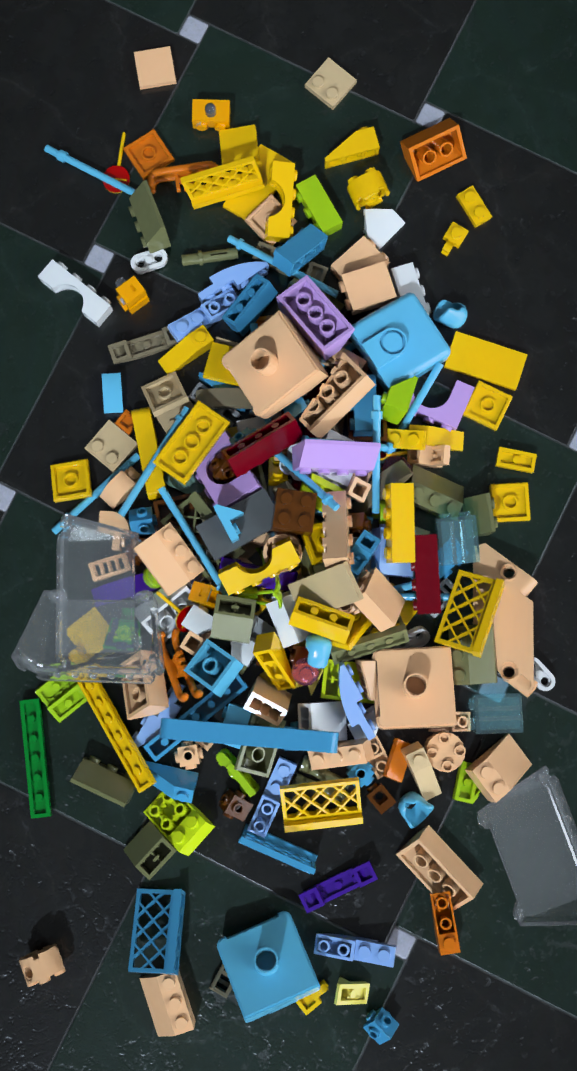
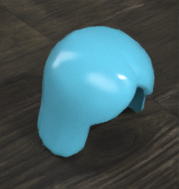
M444 299L436 305L433 311V318L447 327L459 328L467 319V309L462 303H452Z
M314 633L306 637L307 662L314 668L323 669L328 664L332 642L330 639Z
M413 791L403 795L398 803V809L410 828L417 827L434 809L432 804ZM411 804H416L412 809L407 808Z

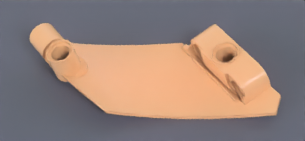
M486 543L473 546V573L495 580L496 578L502 579L505 584L492 623L494 625L497 671L505 682L528 698L538 686V682L534 680L533 601L527 596L538 582ZM508 570H511L515 574L514 576L507 578L504 576V573ZM483 582L477 586L482 594L490 589L491 584ZM473 587L474 598L479 595L475 587ZM482 599L473 602L475 612L484 607ZM474 616L473 624H478V621ZM506 669H513L515 673L512 677H506L504 671Z

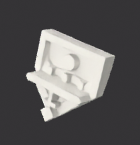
M363 209V215H365L363 234L376 244L377 250L381 249L405 224L393 209Z

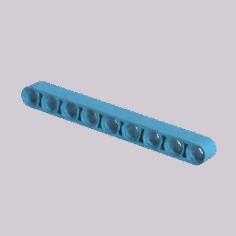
M161 718L159 738L337 753L339 733Z

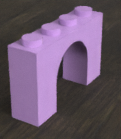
M457 380L444 405L437 408H428L420 405L414 417H421L425 423L430 425L437 424L441 426L440 428L450 432L451 430H456L475 387ZM413 393V396H412V399H411V402H410V405H409L408 410L410 409L411 405L413 404V402H414V400H415L414 393Z
M225 430L197 468L195 477L200 484H204L206 487L204 492L209 499H213V506L218 504L229 508L263 489V487L250 470L227 484L215 483L212 477L213 473L208 467L221 449L224 450L231 446L229 439L232 437L227 430Z

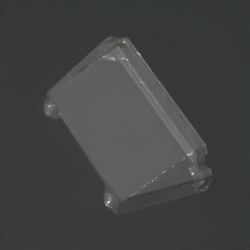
M64 514L60 520V527H63V531L57 537L55 660L59 661L61 665L58 666V674H64L139 651L142 645V637L135 631V556L137 553L133 548L142 543L141 539H139V533L69 514Z
M44 590L11 658L18 669L24 672L28 669L36 673V678L42 681L151 684L154 682L155 677L162 675L165 670L158 603L153 592L148 590L137 592L135 600H68L60 590Z
M545 765L517 783L497 803L490 802L477 812V820L485 829H490L517 900L514 904L513 916L518 920L519 925H577V827L558 778L555 775L550 776L549 769Z

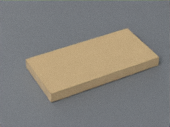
M347 561L287 585L295 603L298 596L337 609L364 598Z

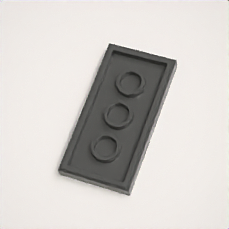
M265 488L229 507L244 512L243 516L231 522L232 524L236 523L241 532L238 535V541L231 542L217 515L195 526L215 561L271 530L274 504Z

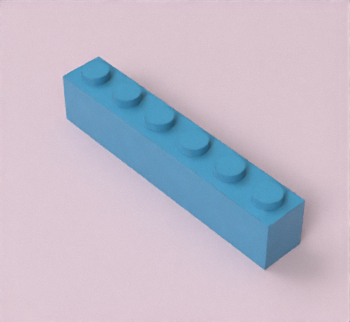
M238 674L221 698L215 693L210 692L178 719L207 721L249 686ZM159 733L143 747L156 762L182 740L159 738Z

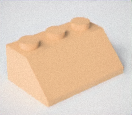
M170 522L133 548L167 596L173 594L205 570Z
M140 650L119 665L127 720L156 715L169 707L160 652Z
M178 971V975L151 973L140 977L158 1037L177 1036L194 1030L196 1021L180 971Z

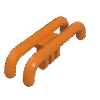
M202 161L157 168L149 173L147 182L152 194H155L156 186L159 183L175 181L178 193L181 192V177L214 168L218 165L212 161Z
M174 628L171 634L172 645L175 651L172 660L165 645L166 633L160 631L157 636V645L177 699L181 702H186L189 698L188 693H183L178 680L181 677H185L191 695L196 699L201 698L203 691L197 689L193 677L183 671L188 663L183 650L179 647L180 630Z

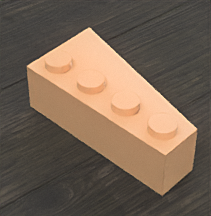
M344 352L340 356L341 360L337 367L334 366L331 370V376L327 382L323 383L319 388L320 392L317 397L311 400L299 418L302 424L315 437L320 439L375 386V383Z
M346 490L326 492L333 496V499L340 507L334 511L328 505L322 503V515L325 518V521L322 522L323 535L326 537L322 538L324 548L323 562L327 569L347 561L351 569V564H354V552H350V546L354 545L353 534H349V527H353L352 515L348 514V509H352L351 497H347Z

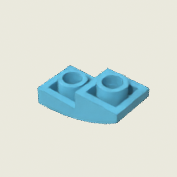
M121 372L101 373L104 413H122Z

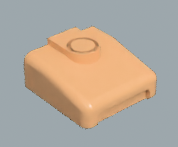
M277 311L222 358L223 366L230 371L253 407L252 411L254 414L263 419L272 417L311 391L329 376L320 363L319 358L292 320L280 311Z
M451 647L392 648L377 650L373 653L372 660L376 662V699L374 700L375 720L378 728L382 730L454 727L457 725Z

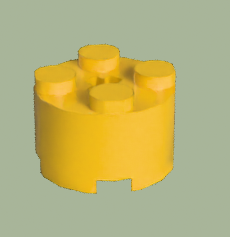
M371 167L364 172L365 174L359 177L353 176L347 181L349 184L347 191L358 211L363 206L369 209L383 201L382 197L384 195L389 196L390 194L381 172L376 170L375 167Z

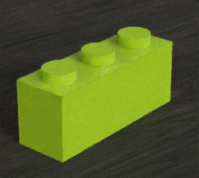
M316 175L296 184L295 198L298 203L303 204V211L308 219L311 218L315 227L328 236L342 229L343 221Z

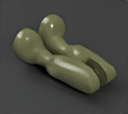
M307 755L302 757L297 769L300 772L315 776L319 781L344 779L331 772L329 768L312 770L309 756ZM296 772L292 785L319 781L309 779ZM327 787L324 790L329 795L335 791L333 787ZM340 792L335 799L343 801L345 795Z

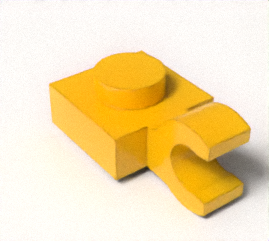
M452 222L443 237L446 243L441 253L448 256L453 246L459 249L469 231Z
M324 979L319 982V991L296 1002L306 1016L322 1003L320 996L329 989V985Z

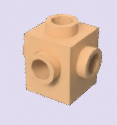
M193 741L181 742L182 746H178L177 751L174 752L176 763H180V767H185L186 770L197 768V764H200L201 759L204 758L202 747H199L198 743H193ZM186 752H190L192 754L191 759L185 758Z

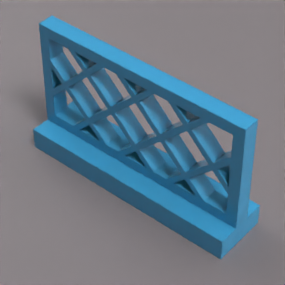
M245 824L238 843L314 875L316 870L315 861L318 854L270 833H267L266 837L263 838L248 831L249 824Z
M137 888L128 972L178 975L185 891L182 889ZM142 894H150L153 898L146 907L141 903ZM163 895H171L170 903L164 908L158 900ZM157 903L162 911L153 918L148 909ZM146 912L151 921L142 927L139 923V917ZM165 913L169 918L168 924L161 928L156 920ZM154 923L160 931L151 939L145 930ZM144 933L149 941L140 948L137 944V938ZM163 934L167 939L166 945L159 949L154 941ZM152 944L158 952L149 960L143 951ZM142 954L147 962L141 968H135V959ZM159 955L164 959V969H156L152 964Z

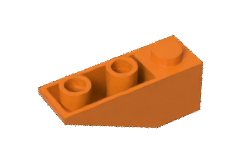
M450 891L430 894L438 952L441 956L460 953Z

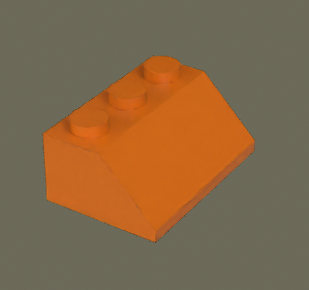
M451 118L400 141L404 158L417 182L467 159L459 124Z

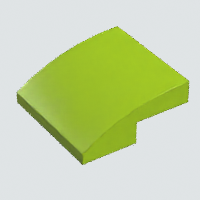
M66 666L35 690L36 695L47 706V710L59 723L87 701L75 677Z

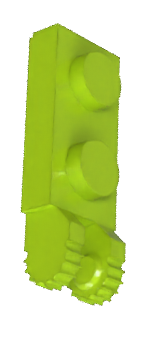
M223 748L216 754V759L220 766H225L228 769V774L231 778L237 780L244 794H248L251 798L258 792L260 786L249 773L234 769L237 758L230 750Z

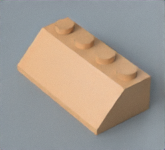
M429 825L417 832L396 853L399 859L431 893L450 891L453 911L473 900L483 885L482 881Z

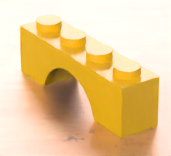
M273 160L270 164L268 185L277 190L281 197L282 206L280 212L268 217L266 220L264 237L266 241L286 243L293 236L291 219L294 218L295 207H292V200H295L296 189L293 186L297 180L298 173L295 170V163Z
M289 536L272 544V554L265 565L250 569L243 567L238 562H234L219 569L218 576L228 596L231 594L238 595L245 590L244 588L250 585L252 587L257 586L267 577L274 578L275 575H279L280 571L286 568L290 570L297 567L301 559Z

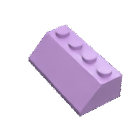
M308 275L276 297L278 308L292 320L302 336L324 361L339 352L355 331V328Z
M304 439L292 447L293 471H299L300 474H311L312 471L318 472L319 475H329L330 472H335L338 476H346L349 473H355V476L358 477L367 476V473L375 468L381 443Z

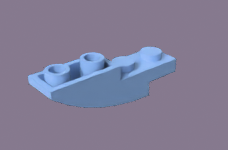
M247 262L217 272L209 277L211 285L198 293L200 302L202 304L233 288V285L238 291L242 288L244 290L256 273L262 277L268 274L269 264L267 262Z
M233 288L201 304L200 308L168 324L167 328L176 342L179 343L184 337L200 326L204 325L208 329L222 320L221 317L238 296Z
M341 661L338 668V685L344 711L351 726L354 727L359 724L367 739L371 740L376 737L374 734L376 727L371 719H366L364 715L366 710L361 702L357 703L363 699L361 693L364 690L359 681L354 682L352 678L354 672L350 665L347 664L345 666L344 662Z
M180 683L181 689L183 691L186 686ZM172 686L167 693L170 695L168 698L169 707L160 712L159 715L144 717L140 723L143 725L140 732L136 731L132 736L137 747L149 742L160 733L161 718L175 719L182 709V706L176 703L178 699Z
M279 756L247 828L248 831L263 838L266 837L281 803L279 786L289 785L297 763Z
M316 933L314 954L347 961L357 960L393 968L397 946L362 937Z

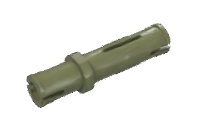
M236 247L206 252L199 250L198 253L181 255L183 266L195 264L202 266L210 262L238 259V251Z

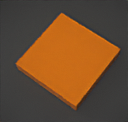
M152 129L123 148L143 180L147 179L149 173L154 169L166 167L174 162L173 156L155 129Z

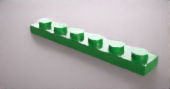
M40 698L21 700L19 703L31 819L52 816L41 701Z

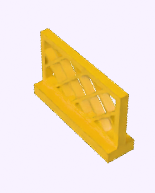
M254 155L180 178L194 210L265 188L260 168H258Z
M459 569L434 641L481 658L505 587L504 580L499 578L495 580ZM461 577L470 578L473 584L462 588L460 584ZM483 582L491 584L490 589L481 594L477 585ZM475 587L479 595L469 600L465 591ZM463 593L466 602L456 606L454 597ZM482 599L484 607L475 612L471 603ZM469 604L473 613L463 618L459 609ZM457 611L460 620L450 624L448 615ZM475 616L478 624L469 630L465 621ZM463 622L467 631L457 636L452 627ZM451 629L454 638L450 640L441 639L442 632ZM469 634L472 639L470 647L461 645L459 639Z
M358 777L279 786L285 833L363 824ZM355 784V789L351 793L344 790L347 785ZM327 787L336 789L331 795L324 792ZM309 789L316 791L311 798L304 794ZM293 791L296 795L290 800L284 795V792ZM340 792L347 796L342 802L335 799ZM319 795L327 798L322 805L315 801ZM300 797L307 801L302 807L295 803ZM350 799L357 803V806L352 807L345 805ZM330 802L337 805L334 809L326 808ZM311 804L318 808L316 811L306 810ZM291 806L299 810L297 813L287 814V810Z

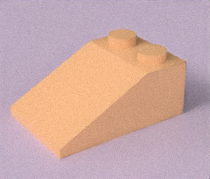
M507 733L469 765L465 771L487 801L497 803L511 791L532 763L511 735Z

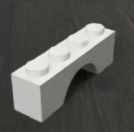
M52 259L39 274L38 278L55 293L62 290H74L83 296L82 313L96 326L100 327L113 311L110 305L111 301L105 296H98L96 294L97 291L91 285H84L81 282L82 279L76 273L70 274L67 271L68 268L62 262L56 263Z
M201 604L198 607L193 605L181 625L201 636L211 631L213 616L208 614L210 610ZM251 636L249 644L230 641L231 656L246 667H249L255 658L253 649L256 639Z

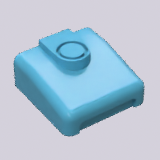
M413 293L404 294L352 324L355 331L350 336V340L361 357L367 361L372 374H376V380L386 393L395 384L414 376L421 377L432 370L437 361L440 363L445 362L451 353L449 345Z
M279 912L273 918L230 937L225 936L217 942L219 955L246 1023L276 1012L320 990V984L289 912Z

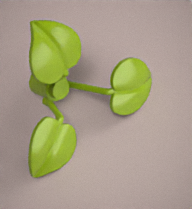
M255 548L261 556L263 565H265L263 550ZM275 575V589L257 591V587L250 585L244 588L245 590L238 594V597L254 600L258 599V595L273 593L272 595L278 601V608L282 609L279 576ZM256 601V604L265 606L269 603L263 601Z

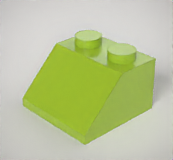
M418 377L409 378L391 386L387 393L383 392L381 396L382 420L396 425L399 424L408 411Z

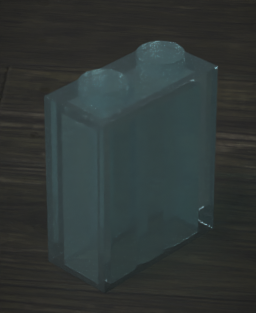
M470 511L459 512V516L451 517V513L439 514V518H435L439 565L480 562L476 515H471Z
M521 693L472 694V698H469V710H472L473 718H470V728L474 734L523 733Z

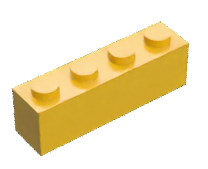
M414 483L386 484L383 489V499L385 500L383 518L386 519V527L383 531L384 539H386L384 558L386 563H415Z

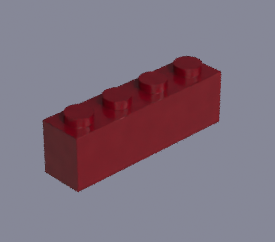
M286 412L222 450L221 453L230 470L236 477H239L257 465L263 464L272 456L281 453L287 447L296 444L302 439L303 434L296 419L289 412Z
M437 534L415 535V563H411V571H415V579H412V591H416L417 599H413V611L417 610V614L441 613Z

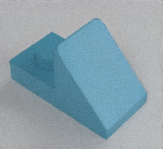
M218 504L214 505V510L231 542L238 541V535L241 532L236 523L232 524L231 522L243 516L244 512Z

